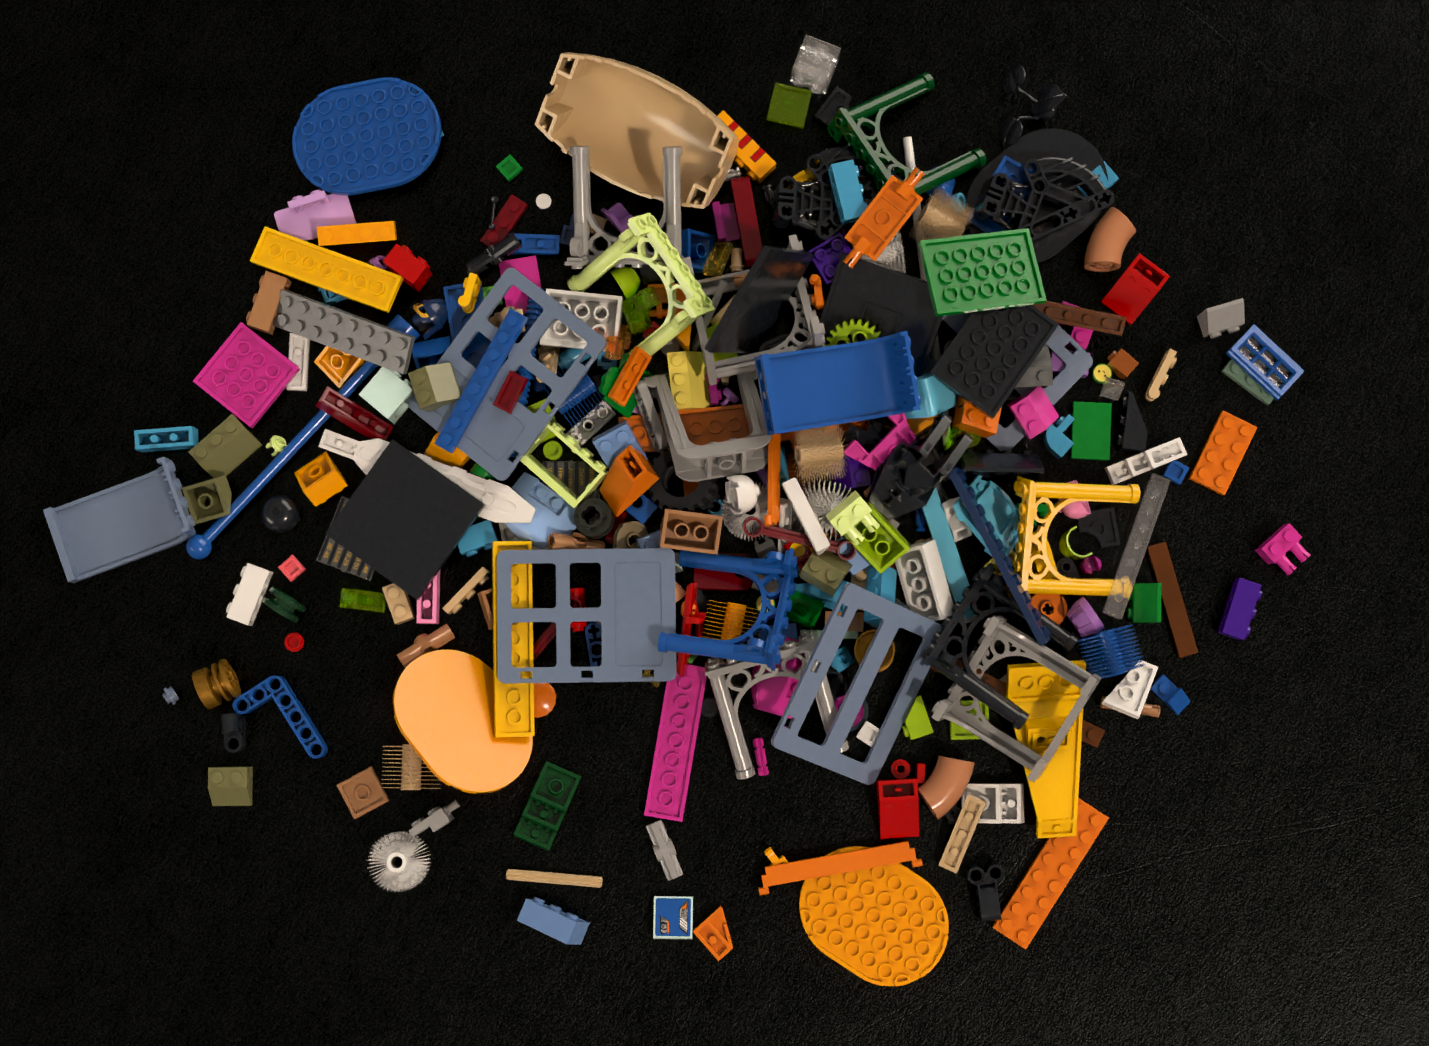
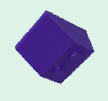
M843 456L844 459H842L843 462L841 464L843 465L842 473L841 470L838 472L837 469V474L835 473L834 476L833 473L832 479L830 472L832 490L836 482L835 493L838 491L839 486L841 488L840 492H843L844 488L846 489L845 491H849L850 488L851 490L868 488L872 485L869 467L848 456Z

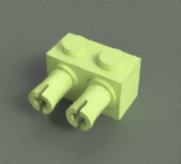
M856 490L825 515L841 536L846 534L855 546L860 544L856 538L861 542L865 538L854 526L861 521L870 533L875 531L872 525L876 529L880 526L870 514L872 509Z

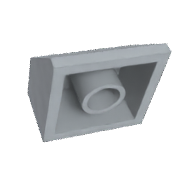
M1243 298L1207 308L1201 312L1197 319L1203 337L1210 336L1213 339L1221 336V332L1228 331V333L1239 331V327L1245 324Z

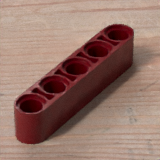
M749 176L730 179L747 269L751 268L762 250V243Z

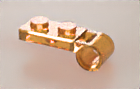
M621 325L618 336L606 337L605 358L610 360L622 359L625 350L629 349L632 332H628V325Z

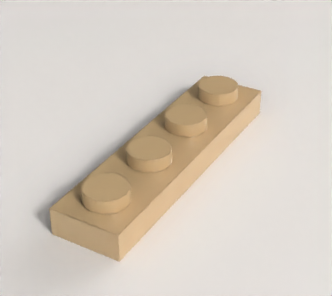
M971 794L967 795L939 866L954 873L958 872L987 801Z

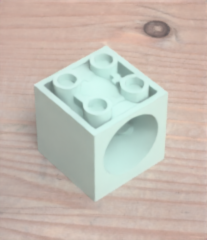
M381 367L359 395L395 424L408 409L409 400L414 395V390L411 382L406 378L403 381L401 380L402 376L400 373Z

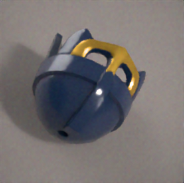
M425 299L410 306L416 312L411 317V321L424 340H427L437 331L444 328L443 326L448 319V311L442 299Z

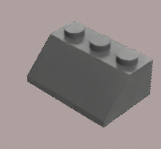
M1044 345L1016 387L1053 385L1052 362L1048 345Z

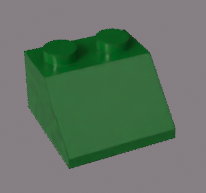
M1161 583L1131 584L1130 596L1127 598L1129 599V607L1126 610L1129 623L1153 624L1161 622Z

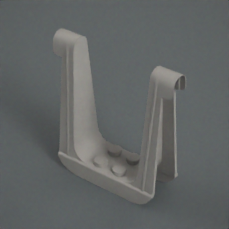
M756 370L736 374L749 436L740 439L731 438L723 442L714 441L706 445H696L689 441L665 374L643 377L651 398H657L675 473L679 478L688 482H698L754 472L768 465V443L772 435L767 436L763 407L754 380L758 378Z

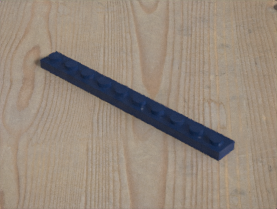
M959 467L952 469L949 476L1040 646L1051 640L1049 638L1051 636L1047 626H1043L1041 623V615L1038 609L1033 608L1031 604L1032 598L1027 590L1024 591L1020 575L1018 573L1015 574L1011 558L1006 556L1002 550L1004 549L1003 543L994 535L995 529L992 523L986 520L984 516L986 514L981 504L977 503L974 489L968 486L965 472L962 469L960 470Z

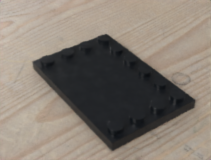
M1033 305L972 312L929 374L993 419L1059 324Z

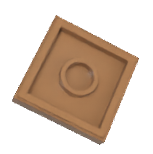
M372 766L337 785L354 819L390 801L384 788H381L383 786Z

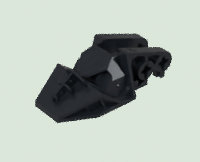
M946 411L934 417L932 426L922 431L911 444L901 440L876 468L867 501L871 502L887 520L926 506L936 486L949 475L972 442L973 438L966 431H962L953 438L954 441L950 448L945 451L942 450L940 456L933 464L927 467L921 464V461L928 457L930 451L952 422V417Z

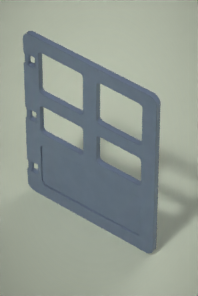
M514 268L505 270L436 363L450 362L452 364L462 395L476 370V367L462 357V353L478 332L482 333L489 340H493L498 328L491 324L488 318L512 286H516L543 308V312L520 343L515 342L508 354V359L499 370L457 445L461 451L500 481H504L510 476L516 465L525 456L552 420L554 414L561 408L607 345L606 339ZM556 319L587 342L586 347L563 377L557 376L531 355L533 348ZM588 353L591 358L584 366L580 362ZM523 366L551 388L552 392L536 413H532L520 402L516 403L511 414L493 405L510 370L516 373L519 367ZM414 394L409 400V408L441 433L458 401L431 412H426L419 409ZM552 402L555 406L548 414L544 410ZM514 451L518 452V456L511 462L509 457Z
M672 549L502 550L498 553L497 655L498 679L500 682L505 684L672 681L675 679L676 652L668 651L665 653L658 651V639L661 632L676 634L675 553ZM572 563H599L601 565L600 607L572 608L570 606V565ZM513 564H555L556 606L554 608H512L511 566ZM572 622H600L602 664L597 667H573L571 665L570 624ZM513 623H556L557 664L555 667L515 668L512 666ZM642 670H654V677H642ZM521 671H532V678H521ZM581 671H593V677L581 678Z

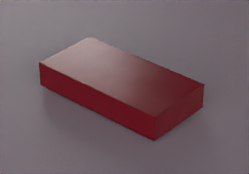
M510 370L493 405L511 414L529 379Z

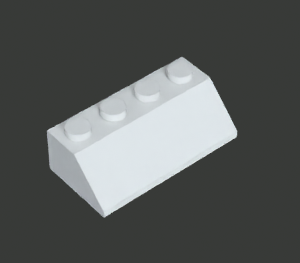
M934 539L909 545L910 550L895 561L908 609L932 621L944 620L947 616L949 617L953 614L951 609L954 604L936 541Z

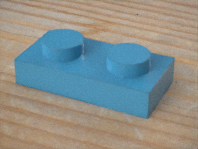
M846 645L837 650L831 663L833 669L837 670L838 673L856 661Z

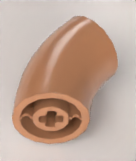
M1110 207L1102 216L1090 236L1084 260V268L1089 271L1109 272L1119 269L1124 249L1130 238L1136 233V229L1131 221L1115 207Z
M938 756L932 774L918 788V793L938 820L957 803L964 793L973 772L974 762Z

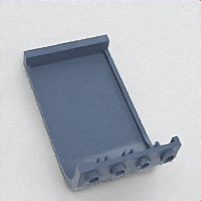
M166 457L156 459L157 463L162 466L148 474L56 508L49 507L43 510L68 582L76 583L178 545L196 534L195 522L187 509L189 505L186 498L182 495V485L180 480L176 478L174 472L176 468L172 460Z

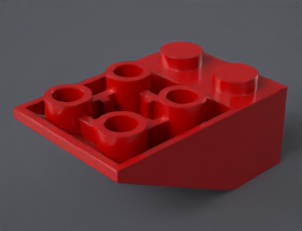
M1139 253L1101 303L1117 315L1127 317L1126 322L1132 325L1170 276Z
M917 778L876 780L880 839L919 837Z

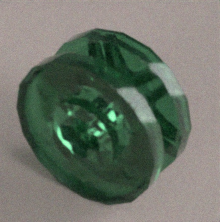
M271 587L269 591L275 596V599L265 597L263 603L285 618L297 623L299 617L294 611L305 612L307 608L288 594L275 587Z

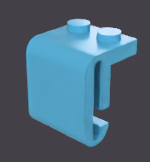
M928 372L917 378V391L921 399L920 410L904 414L906 419L936 416L957 405L955 392Z

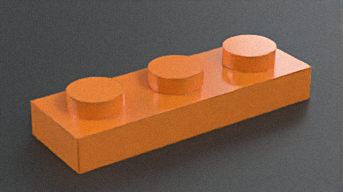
M635 346L611 388L608 397L620 406L625 407L652 357L640 347Z

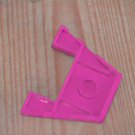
M904 413L887 416L895 426L869 453L856 440H853L843 450L847 452L843 453L876 471V468L901 440L911 444L916 438L907 423Z

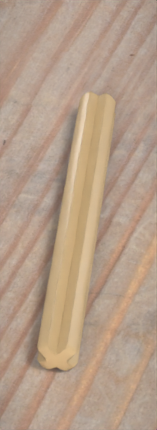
M508 869L506 872V879L515 881L597 888L602 887L603 882L602 877L517 869Z

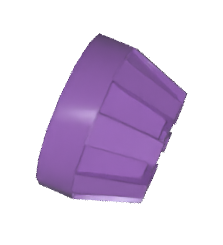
M1084 597L1075 601L1066 613L1081 637L1093 635L1105 629L1101 620Z

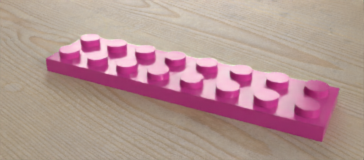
M688 665L686 675L681 677L676 672L675 679L666 683L644 812L645 816L683 821L707 678L705 667Z

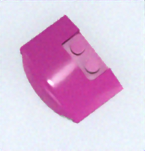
M785 637L784 643L788 641L798 642V640ZM798 658L788 660L785 666L787 669L795 672L802 666V661ZM780 661V664H776L779 668L778 670H782ZM760 665L753 667L751 678L755 677L754 673L759 670ZM778 676L767 678L754 684L751 687L754 709L782 716L799 680Z

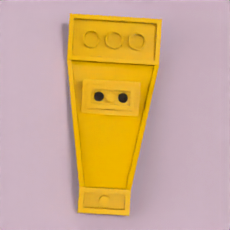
M1084 660L1071 661L1086 671V662ZM1040 663L1008 665L1006 698L1029 714L1028 719L1019 730L1014 728L1016 740L1043 757L1080 697L1082 689ZM1083 709L1038 780L1035 782L1029 780L1027 777L1031 770L1023 766L1037 817V838L1076 836Z

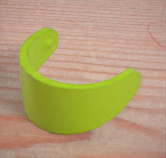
M1076 525L1064 532L1059 541V549L1062 555L1074 561L1084 559L1093 554L1090 552L1086 555H1078L1070 548L1068 537L1071 531L1077 528Z

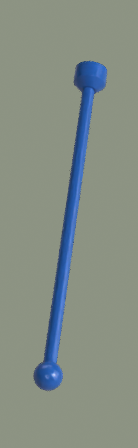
M399 314L387 325V327L414 336L415 340L420 336ZM366 361L343 385L338 393L348 398L378 365ZM320 410L231 504L229 515L219 517L203 535L197 534L189 538L186 550L192 558L203 559L210 554L212 550L211 542L325 423L330 415Z

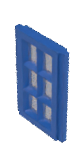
M1255 324L1226 353L1276 400L1304 372L1297 363Z

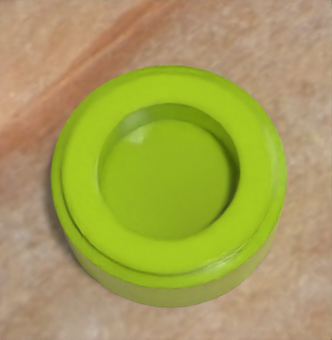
M549 441L544 445L543 453L547 459L557 460L562 456L563 449L558 442Z

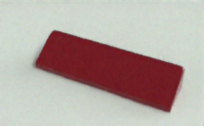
M328 386L315 405L370 440L379 438L386 441L394 427Z

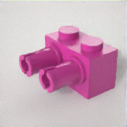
M1290 523L1282 525L1255 550L1268 565L1277 563L1287 576L1297 568L1285 556L1287 551H1291L1301 563L1311 555L1299 543L1302 536Z

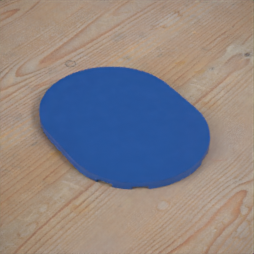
M383 77L333 87L317 95V98L310 104H307L302 110L293 131V153L296 163L304 176L321 190L335 195L350 196L401 186L420 176L429 167L438 152L442 128L440 116L434 103L422 89L413 83L399 78Z

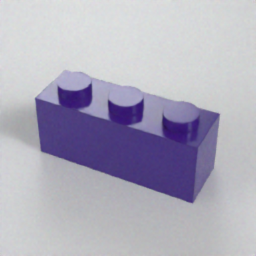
M1243 578L1234 579L1217 633L1237 640H1245V637L1249 636L1251 630L1249 624L1256 615L1255 605L1262 595V590H1260L1261 584Z

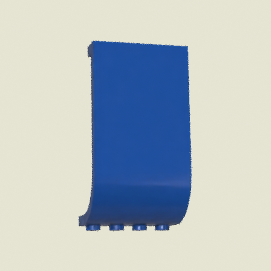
M898 332L889 336L854 343L770 355L763 354L754 357L767 436L920 410L921 399L917 391L918 381L914 374V358L911 355V339L908 336V332Z

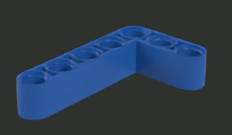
M270 676L234 700V711L238 714H248L273 698L307 754L312 758H322L327 754L328 746L284 677ZM275 679H278L281 683L277 690L272 685ZM260 689L264 692L262 700H258L256 697V693ZM286 695L291 699L288 706L283 704V697ZM242 700L247 702V709L244 711L240 709V702ZM296 711L301 714L299 722L293 720V714ZM305 728L311 730V736L308 739L303 735ZM316 744H319L322 748L319 755L313 751Z

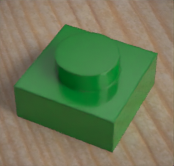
M511 154L496 166L508 182L523 171V168Z

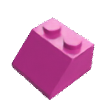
M1035 386L1007 404L1023 433L1029 439L1046 430L1059 417L1041 386Z

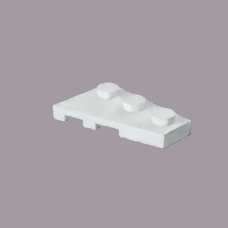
M1145 661L1139 662V665L1143 663L1144 665L1130 670L1109 696L1105 698L1102 705L1139 719L1158 667Z

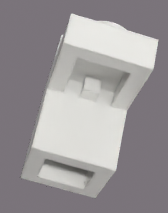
M959 497L942 503L954 542L972 536V531L964 521H959L953 505Z

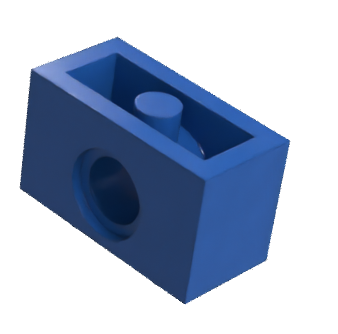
M642 494L639 497L643 500L642 506L635 508L631 504L625 511L638 522L645 525L658 510V507L650 495L646 497Z

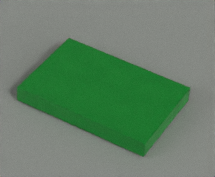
M1072 402V417L1075 420L1072 422L1071 441L1074 444L1071 446L1070 459L1110 460L1112 403Z

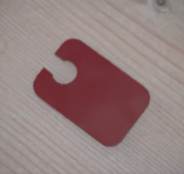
M718 553L750 558L747 554ZM694 568V582H698V589L747 591L751 587V579L746 576L739 578L735 573Z

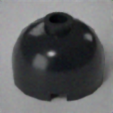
M286 495L270 497L261 508L262 522L273 532H290L300 521L301 511L299 505L294 499Z

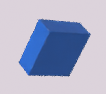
M1174 460L1169 462L1162 476L1180 485L1189 467Z

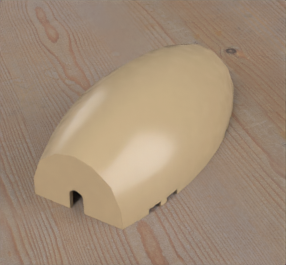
M570 52L560 54L550 84L555 86L551 93L545 95L535 122L536 127L551 142L554 141L559 145L565 154L568 153L570 155V146H589L590 172L634 194L649 199L661 200L663 203V147H682V155H680L681 206L701 209L707 207L725 181L737 153L739 139L734 132L704 104L660 76L637 66L610 58Z

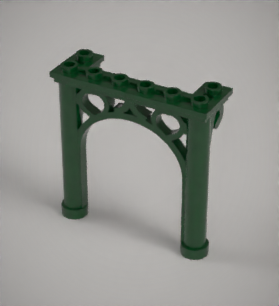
M924 72L918 75L916 79L848 110L846 108L843 109V107L839 108L827 127L829 135L836 143H839L843 136H845L846 141L850 143L857 157L862 161L867 172L873 177L880 190L892 176V170L902 174V181H905L913 171V169L898 162L885 147L879 128L881 116L889 109L934 88V79L928 72ZM876 114L874 121L867 119L868 117ZM863 125L871 129L872 136L865 135L860 126ZM874 141L875 143L873 144L872 148L869 143H872ZM976 148L935 169L922 171L925 175L914 187L915 192L921 195L974 168L978 169L986 164L985 153L980 148Z

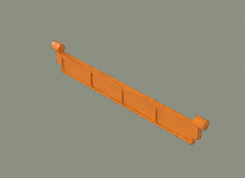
M781 434L772 435L768 443V515H764V526L768 527L777 525V522H780Z
M909 841L771 865L766 866V874L761 875L763 887L758 888L759 895L769 894L768 886L911 861L913 868L923 866L921 858L916 859L915 848H910Z

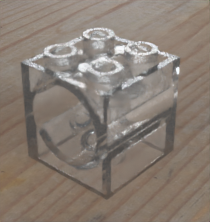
M805 35L792 68L790 81L798 87H808L816 94H826L839 61L841 48Z

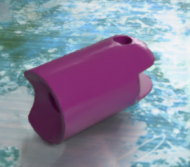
M1095 556L1086 557L1079 563V570L1082 574H1092V571H1100L1102 567L1100 559Z

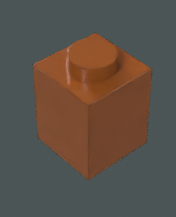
M1122 348L1118 352L1114 350L1107 358L1109 360L1107 365L1122 380L1127 378L1139 364Z

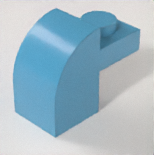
M1070 414L1065 418L1061 416L1055 423L1057 427L1051 424L1043 434V442L1046 449L1058 460L1074 444L1063 434L1075 420Z

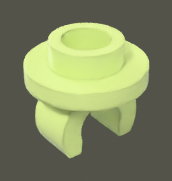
M273 436L270 442L266 444V448L273 447L275 449L274 453L271 454L272 456L278 455L287 446L285 439L280 436Z

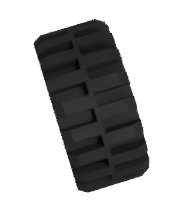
M670 449L660 451L661 455L658 458L654 457L652 460L654 463L652 468L660 479L648 489L653 502L662 511L666 508L706 514L705 510L707 508L711 510L714 507L712 503L720 498L718 491L723 490V485L721 484L723 477L700 481L698 487L691 494L684 497H675L669 489L670 480L675 473Z

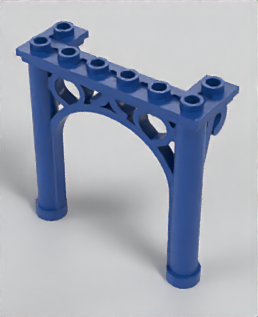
M790 548V551L786 550L785 555L776 551L768 552L766 558H748L680 550L679 566L736 573L751 579L761 594V610L754 625L737 638L716 640L661 632L658 639V651L665 653L672 651L766 664L768 668H771V671H775L776 664H780L781 652L779 650L780 646H784L785 635H783V631L788 627L789 619L787 612H791L792 608L791 594H795L796 583H794L795 577L798 578L799 566H797L798 556H795L794 548ZM755 574L767 576L760 580ZM771 581H776L779 583L778 589L772 593L766 591L765 586ZM779 598L778 607L772 606L770 600ZM775 618L772 630L766 623L770 619ZM759 631H766L768 633L766 641L754 638L753 636Z

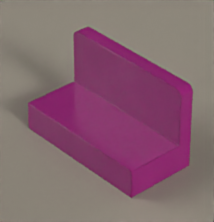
M719 201L712 202L718 244L740 240L734 203L720 205Z

